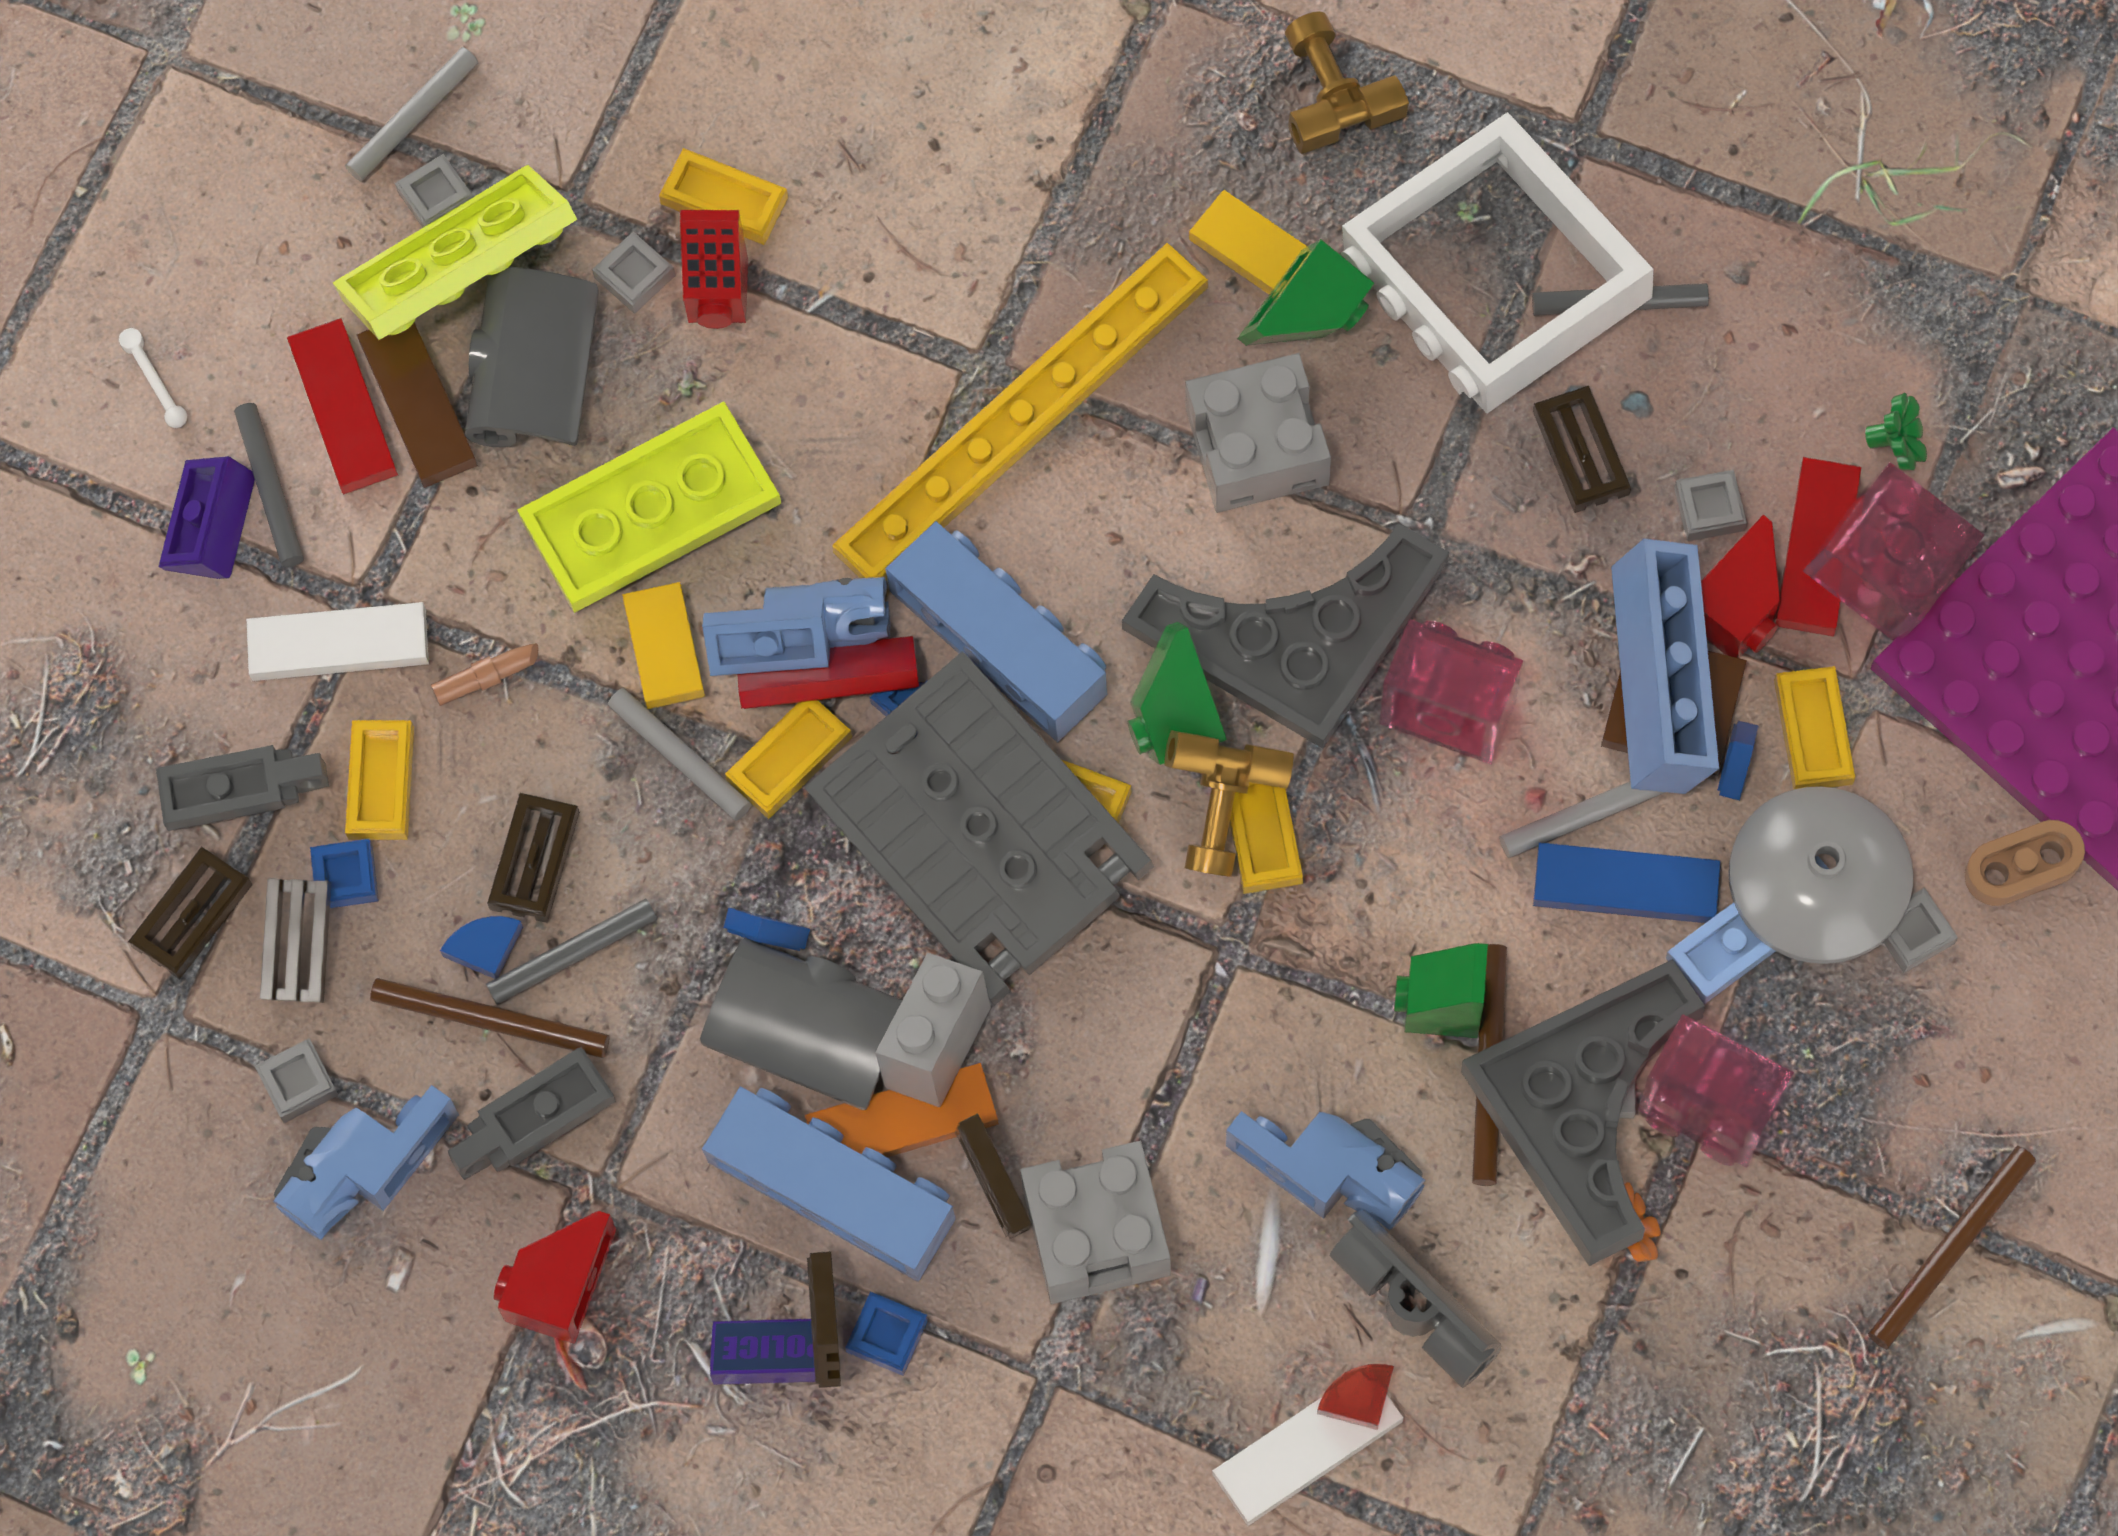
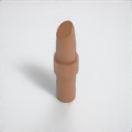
M529 644L511 649L493 658L487 656L471 663V667L430 684L440 706L478 689L486 690L500 684L501 679L532 666L537 660L538 644Z

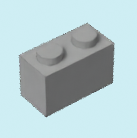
M927 952L875 1052L886 1089L941 1107L991 1008L983 971Z

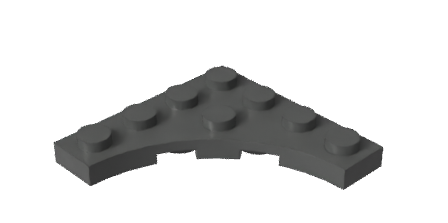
M1398 523L1388 538L1368 558L1348 571L1346 577L1314 593L1307 590L1289 596L1266 599V603L1262 604L1224 602V598L1188 590L1153 574L1122 619V630L1156 649L1167 625L1175 622L1183 624L1189 629L1206 680L1323 749L1447 564L1449 552Z
M1673 959L1462 1060V1075L1589 1266L1643 1240L1645 1227L1632 1206L1624 1186L1619 1160H1617V1127L1627 1093L1650 1057L1681 1030L1703 1018L1704 1003Z

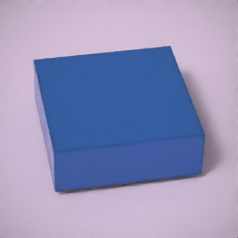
M370 838L310 847L313 881L331 882L330 908L379 901L373 845Z
M870 1292L845 1347L846 1352L904 1376L927 1324L928 1317L924 1313Z

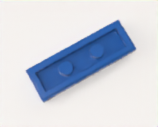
M1539 843L1533 906L1706 923L1717 914L1720 860Z

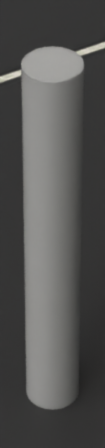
M461 47L345 165L348 172L357 180L363 181L478 64L476 57L468 49Z
M619 689L610 698L608 706L731 818L737 821L748 812L751 802L626 689Z
M1630 781L1499 836L1500 843L1506 856L1511 858L1537 847L1539 843H1547L1666 792L1631 789Z

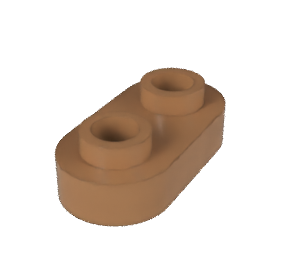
M2047 820L1984 843L1972 853L1965 869L1966 886L1969 892L1980 902L1991 906H2002L2067 882L2076 874L2085 854L2083 839L2071 825L2058 820ZM2052 849L2059 854L2061 861L2056 864H2049L2042 859L2040 851ZM1991 869L2000 871L2005 877V883L2000 885L1990 883L1985 877V872Z

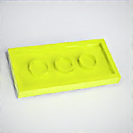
M527 164L332 283L342 301L380 340L387 335H396L407 330L413 325L418 316L436 305H445L453 302L464 293L466 287L482 277L504 271L513 263L515 257L533 246L547 244L561 235L563 228L576 221L577 218L569 202Z
M723 401L517 509L523 525L570 607L576 613L782 503L780 494L726 403Z

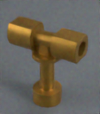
M1317 11L1305 14L1288 25L1285 30V36L1294 54L1299 57H1309L1323 87L1316 97L1317 103L1292 111L1289 115L1288 127L1293 141L1301 154L1338 142L1340 130L1352 125L1365 122L1366 126L1371 130L1407 117L1409 102L1404 88L1396 75L1363 87L1360 86L1357 79L1343 77L1329 48L1336 34L1324 12Z
M1171 730L1166 747L1165 766L1202 773L1200 785L1211 787L1201 845H1188L1184 868L1232 877L1236 853L1224 849L1235 792L1247 794L1249 782L1287 789L1292 774L1294 753L1245 744L1244 750L1219 745V739Z

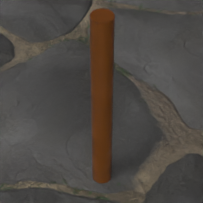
M1488 944L1484 1005L1479 1027L1478 1053L1503 1041L1507 947L1499 944ZM1476 1096L1472 1183L1480 1186H1493L1497 1184L1499 1129Z
M380 978L375 979L371 989L370 1000L372 1002L571 1051L582 1047L587 1055L599 1058L605 1057L609 1046L610 1036L608 1034Z
M2020 1146L2014 1148L1870 1330L1868 1336L1878 1346L1886 1350L1889 1349L2035 1164L2036 1159L2029 1151Z

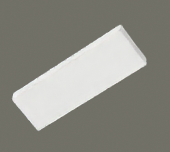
M423 602L246 619L248 669L252 681L429 664L426 608Z
M1366 1367L1212 1470V1475L1244 1522L1249 1526L1401 1424L1403 1417L1372 1372Z

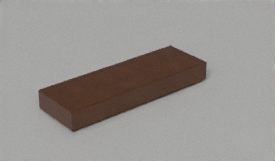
M415 322L407 330L396 335H387L380 340L370 330L357 334L361 348L423 488L478 466Z

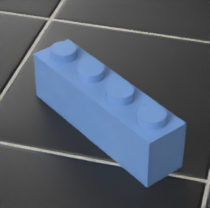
M935 521L886 567L890 592L957 653L963 651L997 689L1058 743L1108 695L1106 665L1104 661L1088 645L1081 643L1077 647L1063 635L1064 628L1062 624L1047 608L1039 605L1034 609L1020 596L1022 593L1020 587L1007 572L1001 568H996L992 571L980 561L977 548L964 534L957 530L950 534Z
M1643 539L1611 566L1631 789L1686 794L1719 769L1698 545Z
M740 1086L702 1148L708 1163L919 1282L956 1220L953 1206L946 1203L950 1195L939 1186L924 1178L918 1177L913 1184L893 1173L897 1165L886 1156L871 1148L865 1147L862 1154L840 1143L844 1135L826 1122L813 1117L810 1123L807 1124L788 1113L791 1105L771 1091L760 1088L755 1095Z

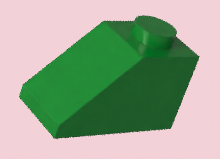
M1320 239L1301 250L1237 339L1245 346L1323 338L1341 328L1349 331L1368 309L1369 304L1363 299L1374 285V282Z
M1179 622L1167 625L1130 703L1136 718L1127 721L1130 735L1138 753L1148 752L1149 757L1159 765L1165 763L1166 747L1171 730L1219 739V743L1227 740L1188 627Z
M1473 943L1411 956L1409 976L1397 975L1394 1012L1406 1013L1404 1032L1478 1038L1484 1005L1488 944Z

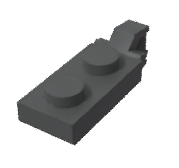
M273 745L156 769L163 824L168 831L286 808L285 805L289 806L299 803L298 793H306L329 787L326 763L320 753L293 758L290 749L276 750Z
M577 1048L478 1110L479 1117L467 1125L472 1135L448 1150L450 1160L464 1180L489 1167L491 1164L497 1172H500L509 1165L513 1167L615 1103V1097L583 1048Z

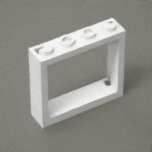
M1508 112L1342 225L1344 251L1341 252V255L1374 282L1373 287L1377 291L1376 295L1380 305L1393 320L1397 321L1401 318L1413 331V339L1422 354L1431 361L1437 358L1449 371V379L1458 394L1460 395L1462 392H1465L1469 398L1472 397L1486 414L1652 299L1653 268ZM1497 162L1607 282L1489 364L1380 242Z

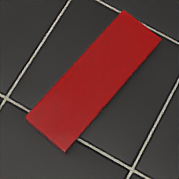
M342 318L288 336V343L342 494L344 495L398 476Z
M1803 457L1781 584L1780 601L1775 623L1778 627L1834 637L1862 467Z
M913 636L877 640L866 645L830 647L829 667L737 674L741 709L919 687Z

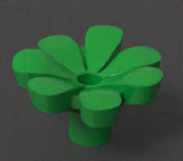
M1907 393L1894 396L1891 400V412L1884 415V423L1869 425L1865 430L1868 447L1874 449L1890 446L1895 457H1897V463L1901 470H1915L1916 462H1925L1927 459L1926 446L1917 439L1923 436V426L1921 419L1916 418L1919 415L1920 406L1915 397L1907 396Z

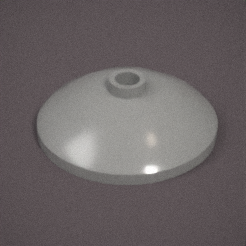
M1805 787L1784 792L1770 799L1755 810L1747 819L1736 837L1731 852L1729 886L1732 899L1740 917L1751 932L1764 944L1776 952L1799 961L1829 964L1845 962L1867 954L1883 943L1894 932L1911 898L1913 868L1910 853L1903 836L1893 821L1876 805L1845 790L1831 787ZM1819 854L1831 855L1835 859L1837 866L1832 869L1821 868L1816 863L1815 857Z

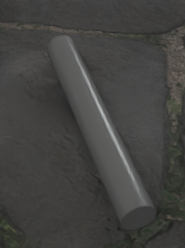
M1707 283L1653 286L1652 299L1636 310L1706 307L1709 303ZM1596 289L1532 293L1533 315L1562 314Z
M245 403L235 408V417L281 566L293 567L302 563L304 557L257 405L255 403Z
M645 898L486 983V986L496 1005L652 923L657 920V917L650 903Z

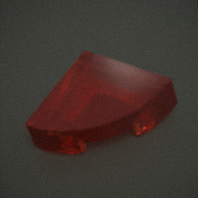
M1368 1364L1345 1372L1325 1391L1319 1403L1317 1414L1378 1430L1394 1366Z

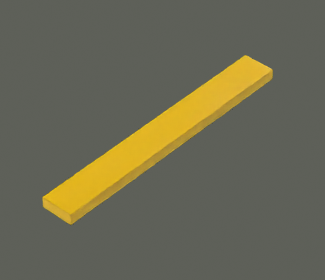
M1166 243L832 545L833 553L859 578L885 577L886 581V567L935 521L943 528L947 526L1207 290L1208 279L1170 244Z

